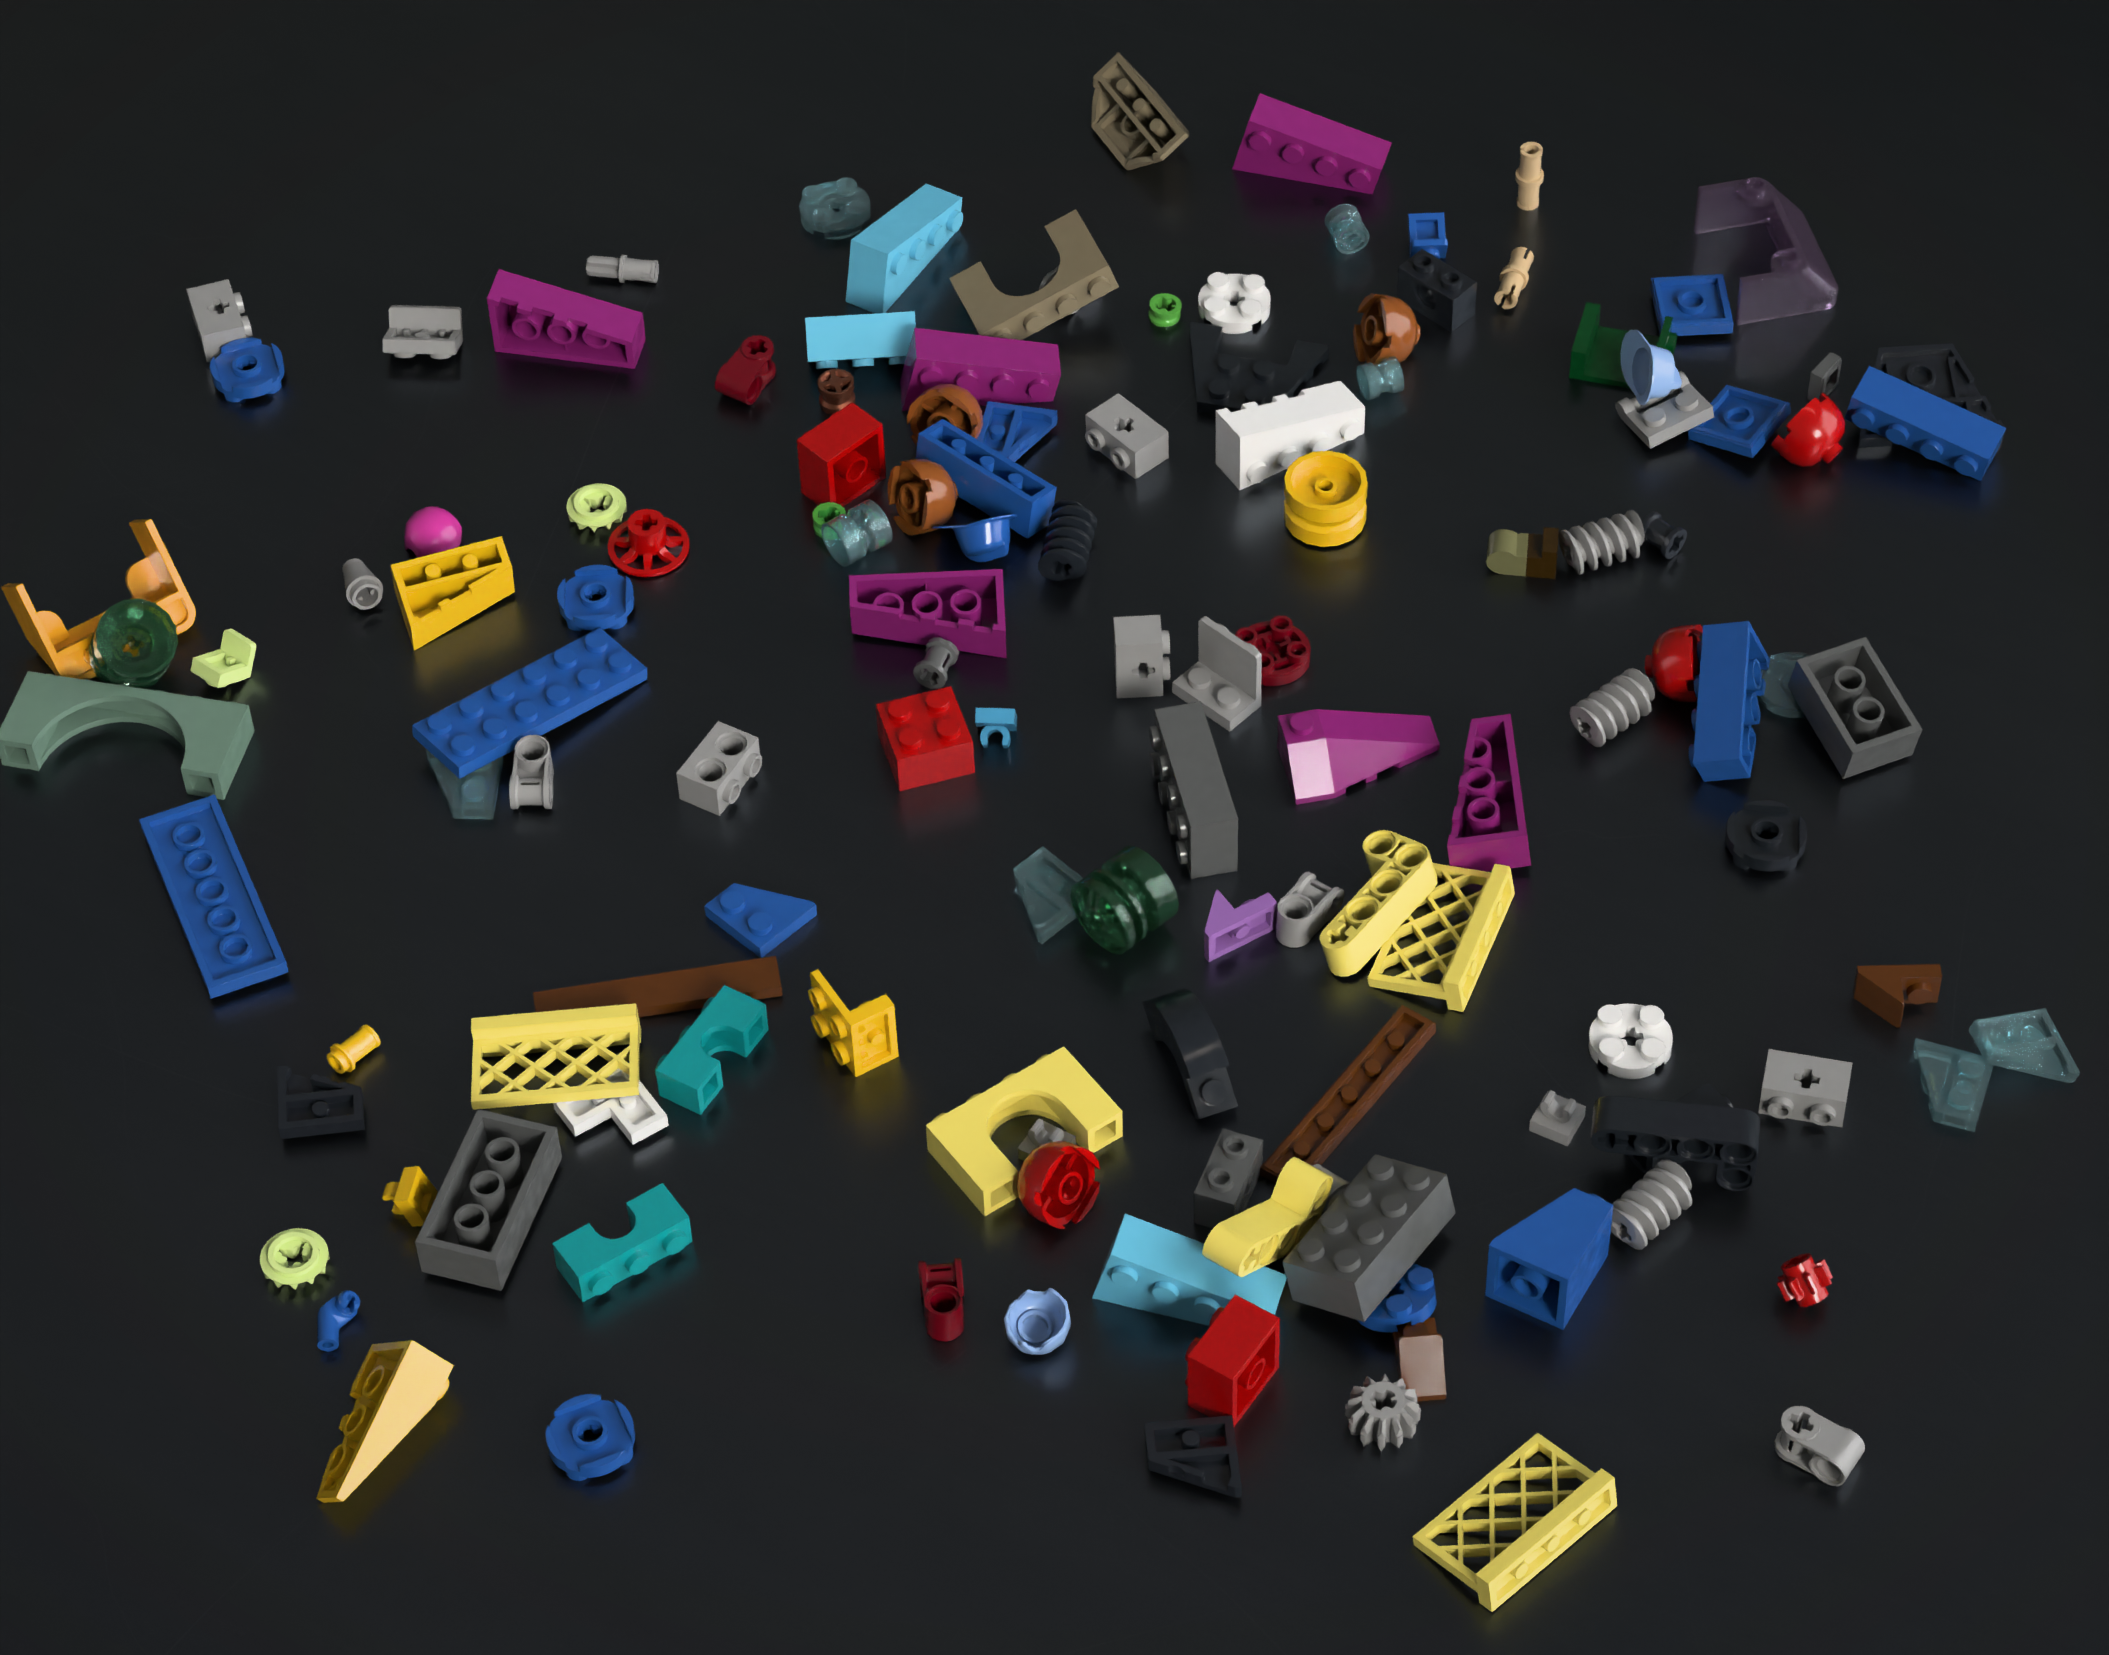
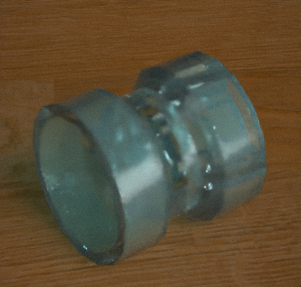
M1341 204L1332 208L1327 213L1325 225L1330 235L1333 236L1334 244L1339 252L1353 254L1362 250L1367 245L1370 234L1355 206L1352 204Z
M1395 356L1384 358L1379 364L1374 365L1369 362L1357 366L1358 385L1366 400L1379 398L1380 394L1384 392L1394 394L1404 390L1403 372Z

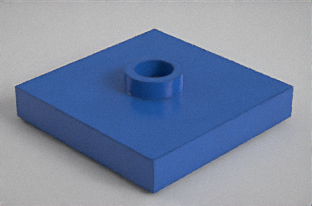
M1723 274L1651 278L1650 289L1659 334L1661 333L1665 316L1673 317L1671 332L1677 333V336L1733 333L1734 322Z
M1725 385L1710 403L1713 406L1714 418L1688 430L1689 440L1753 458L1791 414L1790 403Z

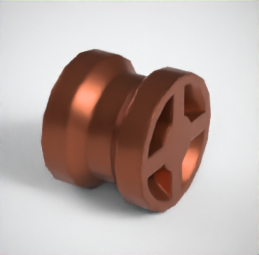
M830 369L819 376L820 408L827 414L832 415L851 402L856 404L855 393L853 392L854 378L851 373L843 369Z

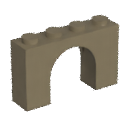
M1076 209L1044 226L1060 256V265L1054 278L1042 289L1024 296L1006 295L994 286L981 261L949 278L979 335L1023 340L1119 287L1108 263Z

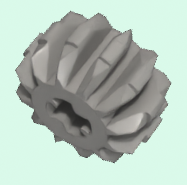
M1384 1373L1379 1382H1375L1367 1376L1365 1381H1363V1387L1353 1386L1350 1392V1400H1348L1345 1406V1416L1349 1420L1348 1428L1351 1431V1435H1360L1363 1447L1374 1441L1377 1442L1380 1451L1383 1450L1388 1442L1400 1448V1445L1403 1443V1437L1413 1438L1416 1432V1424L1420 1421L1421 1408L1417 1404L1415 1389H1405L1406 1384L1403 1378L1391 1383Z

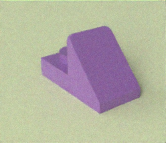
M1218 889L1215 891L1204 931V957L1208 962L1276 929L1278 903L1269 892L1256 899H1249L1234 909Z

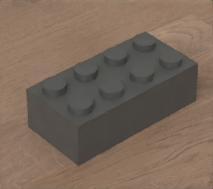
M1201 701L1154 709L1155 726L1149 727V738L1151 747L1155 752L1149 753V762L1152 775L1160 776L1161 782H1158V792L1161 804L1168 805L1170 811H1167L1170 834L1178 835L1179 841H1176V852L1180 865H1187L1191 879L1238 871V817Z
M477 1110L415 1241L422 1272L502 1291L562 1159L557 1127L485 1110Z
M1375 1154L1282 1261L1292 1300L1365 1322L1456 1213L1447 1174Z

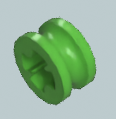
M1169 293L1153 296L1149 303L1148 318L1150 322L1159 327H1169L1176 324L1181 316L1182 303L1180 299Z
M827 502L820 504L814 509L812 514L813 530L817 536L823 539H836L847 530L846 511L840 504Z

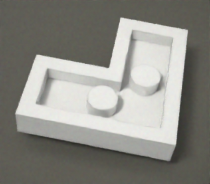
M618 1068L606 1080L611 1083L629 1081V1075ZM640 1080L639 1095L553 1103L554 1110L575 1137L609 1118L615 1121L632 1145L669 1126L667 1114Z

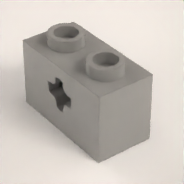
M229 279L186 289L192 317L207 362H210L213 356L216 360L222 354L220 348L225 344L237 339L253 336L248 316H240V314L245 313L240 292L233 293Z
M1119 393L1085 414V438L1090 447L1100 451L1118 469L1124 470L1134 479L1139 478L1169 458L1168 431Z
M1160 615L1113 617L1114 670L1117 699L1163 696V680H1170L1169 657H1163V654H1170L1169 630L1161 629Z
M1769 1049L1758 1113L1779 1119L1788 1118L1812 1122L1821 1126L1842 1127L1853 1063Z

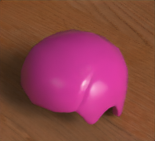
M437 506L424 507L415 511L405 524L404 547L406 550L411 549L417 558L457 548L461 543V525L450 512Z

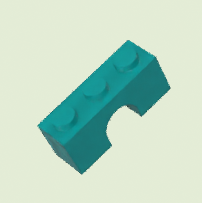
M724 985L714 998L711 997L706 1001L700 1016L691 1026L688 1025L684 1028L678 1043L670 1053L664 1054L659 1059L655 1068L659 1096L701 1115L723 1088L721 1063L719 1060L711 1057V1055L720 1051H731L746 1058L769 1030L766 1004Z
M663 1183L626 1202L629 1225L632 1230L627 1235L617 1239L605 1238L600 1236L588 1223L552 1243L557 1269L582 1302L595 1295L606 1293L615 1284L632 1275L644 1272L653 1263L668 1255L680 1252L686 1245L693 1242L689 1216Z

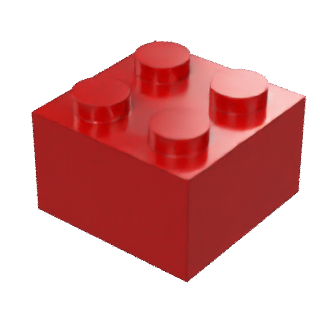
M853 402L840 411L833 413L828 419L812 430L805 432L797 439L801 493L818 506L823 503L834 502L844 507L886 478L883 424Z
M951 686L876 704L878 737L899 791L975 773L973 740Z
M1236 1294L1225 1308L1219 1307L1210 1320L1209 1329L1202 1338L1196 1337L1191 1342L1185 1355V1360L1188 1362V1374L1185 1380V1385L1188 1386V1406L1208 1417L1232 1415L1235 1427L1279 1369L1280 1318Z

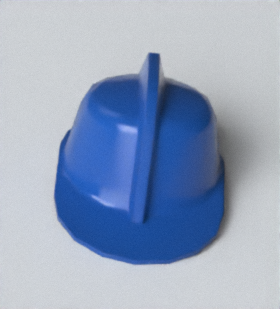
M1017 514L993 517L964 525L935 526L932 529L952 528L959 546L966 557L975 562H988L1008 554L1010 544L1009 521L1017 518Z

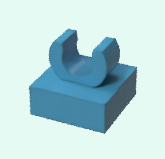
M976 708L975 724L977 730H982L980 741L984 748H988V738L992 733L996 732L1003 736V748L1010 746L1011 737L1009 731H1017V714L1015 709Z

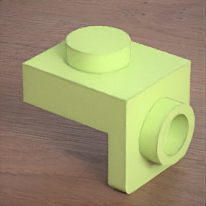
M232 628L224 630L220 649L193 657L190 671L204 679L208 685L217 688L226 687L229 684L250 678L256 644Z

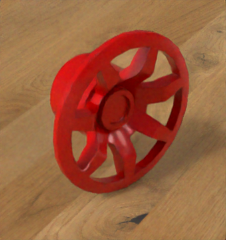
M641 509L631 514L627 521L623 522L612 532L607 547L610 560L621 571L637 577H655L667 574L679 567L689 553L690 543L687 532L676 521L664 517L657 510ZM666 528L673 529L679 536L666 535ZM628 530V537H620L623 532ZM615 545L629 548L628 552L620 559L617 557L614 549ZM683 545L682 551L677 558L665 547L673 548ZM638 555L643 556L644 570L632 568L627 564L634 562ZM658 555L662 561L669 564L662 568L652 569L653 556Z

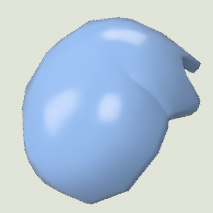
M1048 1288L1046 1291L1026 1290L1008 1306L1003 1319L1007 1339L1021 1352L1030 1355L1048 1354L1062 1345L1071 1326L1067 1301L1052 1288Z

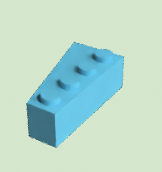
M925 184L851 239L846 302L872 313H886L949 239L960 229L963 222V213L961 212L962 197Z
M1125 1214L1106 1257L1092 1299L1209 1326L1215 1311L1221 1306L1225 1308L1235 1294L1275 1315L1287 1277L1285 1274L1267 1267H1262L1244 1277H1239L1202 1255L1204 1243Z

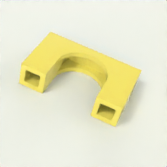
M1064 1046L1051 1054L1041 1056L1034 1064L1020 1072L1009 1074L999 1084L985 1092L974 1094L964 1104L950 1112L939 1114L926 1125L927 1149L929 1153L984 1216L1019 1197L1017 1190L1018 1170L991 1140L995 1130L1006 1121L1025 1115L1049 1118L1060 1124L1068 1133L1074 1135L1080 1147L1093 1153L1123 1136L1122 1110Z

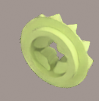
M602 483L589 484L577 489L569 497L566 506L570 522H576L580 530L590 527L594 533L598 527L602 526L610 530L612 522H622L623 513L627 512L624 494L618 488ZM600 506H603L604 510L602 511V510H599L598 508H599ZM590 508L597 509V510H595L594 512H591Z
M293 1228L277 1233L266 1242L260 1254V1265L265 1278L273 1280L278 1288L285 1284L290 1285L296 1290L298 1284L308 1282L313 1285L315 1276L325 1274L326 1263L330 1257L327 1244L319 1234L308 1229ZM299 1254H302L303 1263L295 1262L292 1266L288 1265L287 1258L295 1259Z

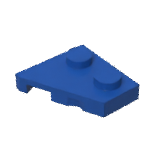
M988 401L983 415V427L977 440L1016 462L1057 425V410Z
M736 883L730 885L704 906L706 917L759 958H763L817 915L816 904L812 901Z

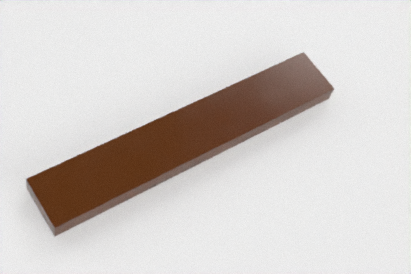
M776 956L538 991L533 992L535 1012L636 1003L638 1016L646 1017L703 1008L706 1001L711 997L714 998L724 985L756 1000L782 996V987Z
M1401 1005L1262 1164L1260 1176L1276 1185L1283 1167L1293 1157H1297L1310 1165H1322L1436 1033V1023Z

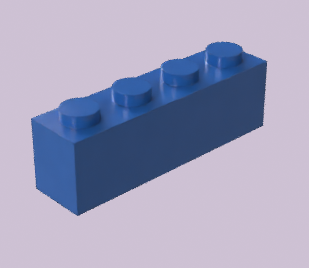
M1871 366L1868 367L1853 393L1844 418L1859 428L1870 430L1887 438L1894 444L1905 446L1922 454L1929 460L1940 462L1957 470L1962 475L1970 476L1979 481L1984 477L1996 455L2006 430L2005 427Z
M944 419L918 434L915 459H928L942 465L955 482L958 497L991 517L1017 514V518L1009 521L1010 528L1027 539L1049 525L1057 487Z

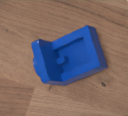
M1444 212L1408 214L1410 258L1421 249L1438 259L1446 258L1448 239H1446Z

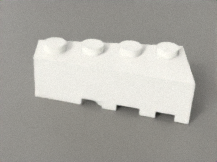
M1341 381L1303 389L1298 396L1288 398L1285 394L1274 396L1271 403L1259 406L1255 401L1242 404L1241 410L1230 412L1227 408L1216 410V465L1239 490L1260 483L1264 479L1288 469L1301 456L1311 452L1327 451L1364 434L1365 406Z

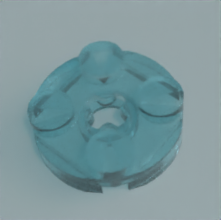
M844 177L838 181L810 185L802 191V199L799 205L800 219L803 227L812 234L816 230L824 233V238L827 239L851 237L859 233L863 229L862 224L866 220L869 221L871 217L869 197L863 189L857 186V182L852 178ZM833 208H839L840 211L834 212Z

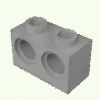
M718 721L676 773L679 799L720 816L729 804H733L738 799L741 788L750 777H755L761 768L762 756L760 755L758 737Z

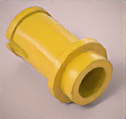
M362 1025L358 1031L341 1044L334 1043L327 1054V1060L330 1066L340 1074H343L345 1071L352 1072L356 1067V1062L374 1048L380 1046V1038L370 1026Z

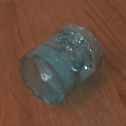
M870 499L850 508L847 515L840 514L823 523L821 527L822 538L829 553L844 567L865 557L867 551L874 552L885 546L893 538L892 529L885 513Z

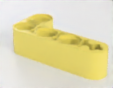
M1388 830L1375 831L1365 838L1362 848L1372 877L1320 934V943L1331 973L1340 977L1357 973L1434 890L1438 879L1429 850L1424 844Z
M1297 1157L1291 1158L1283 1167L1271 1198L1218 1223L1208 1235L1203 1246L1202 1255L1239 1277H1244L1288 1255L1320 1219L1333 1185L1332 1176Z

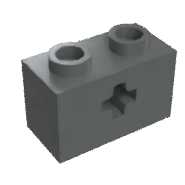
M1222 1129L1194 1191L1195 1224L1213 1229L1218 1223L1245 1211L1260 1177V1167L1263 1164V1140Z

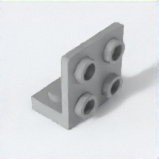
M1204 616L1198 621V662L1172 682V693L1187 703L1201 701L1205 715L1230 732L1261 707L1262 654L1254 645L1244 642L1229 632L1224 625Z

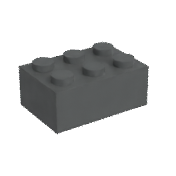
M1866 637L1796 661L1788 688L1843 779L1913 754L1922 728Z

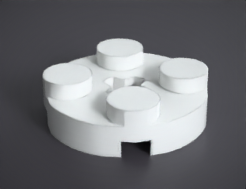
M1215 272L1208 276L1207 283L1199 292V315L1203 321L1205 317L1206 320L1211 322V325L1223 327V333H1246L1252 330L1253 324L1261 320L1262 325L1268 319L1271 302L1270 292L1265 287V280L1259 275ZM1236 301L1238 303L1237 306H1232L1230 302Z
M1631 1003L1609 1004L1598 1010L1597 1017L1591 1024L1588 1047L1592 1059L1596 1063L1599 1060L1603 1065L1607 1066L1608 1073L1625 1079H1640L1654 1074L1655 1068L1663 1062L1664 1065L1667 1063L1671 1056L1673 1034L1670 1025L1664 1019L1663 1011L1657 1006H1643ZM1631 1036L1639 1040H1636L1634 1046H1630L1622 1038Z

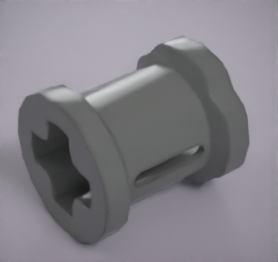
M934 637L928 641L925 650L926 655L922 661L916 664L913 674L916 680L925 687L939 689L945 685L948 679L947 671L951 665L956 663L959 650L951 641Z

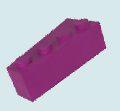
M1260 93L1248 121L1232 169L1373 194L1392 142Z
M500 269L497 271L487 296L495 352L636 368L646 340L642 312Z
M914 328L900 379L902 411H909L910 405L925 390L939 384H954L968 390L977 399L980 406H987L988 401L1006 404L1051 402L1054 400L1061 377L1058 344Z
M1003 569L849 575L852 634L927 645L930 639L940 637L951 641L959 651L1007 658Z
M1511 714L1471 719L1464 754V768L1458 785L1459 794L1452 816L1453 825L1447 842L1450 866L1486 872L1492 871L1494 864L1510 866V868L1531 866Z

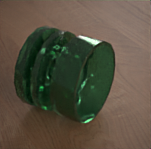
M143 599L123 600L111 606L100 618L88 649L90 666L97 678L103 683L122 684L142 689H148L156 685L166 673L178 645L177 629L170 615L156 603ZM126 644H129L131 650L138 649L136 657H132L130 652H123Z
M1126 846L1102 864V869L1096 868L1073 885L1070 892L1073 910L1089 936L1102 948L1120 955L1145 938L1147 931L1155 930L1177 914L1179 906L1177 893L1169 876L1147 852L1134 846Z

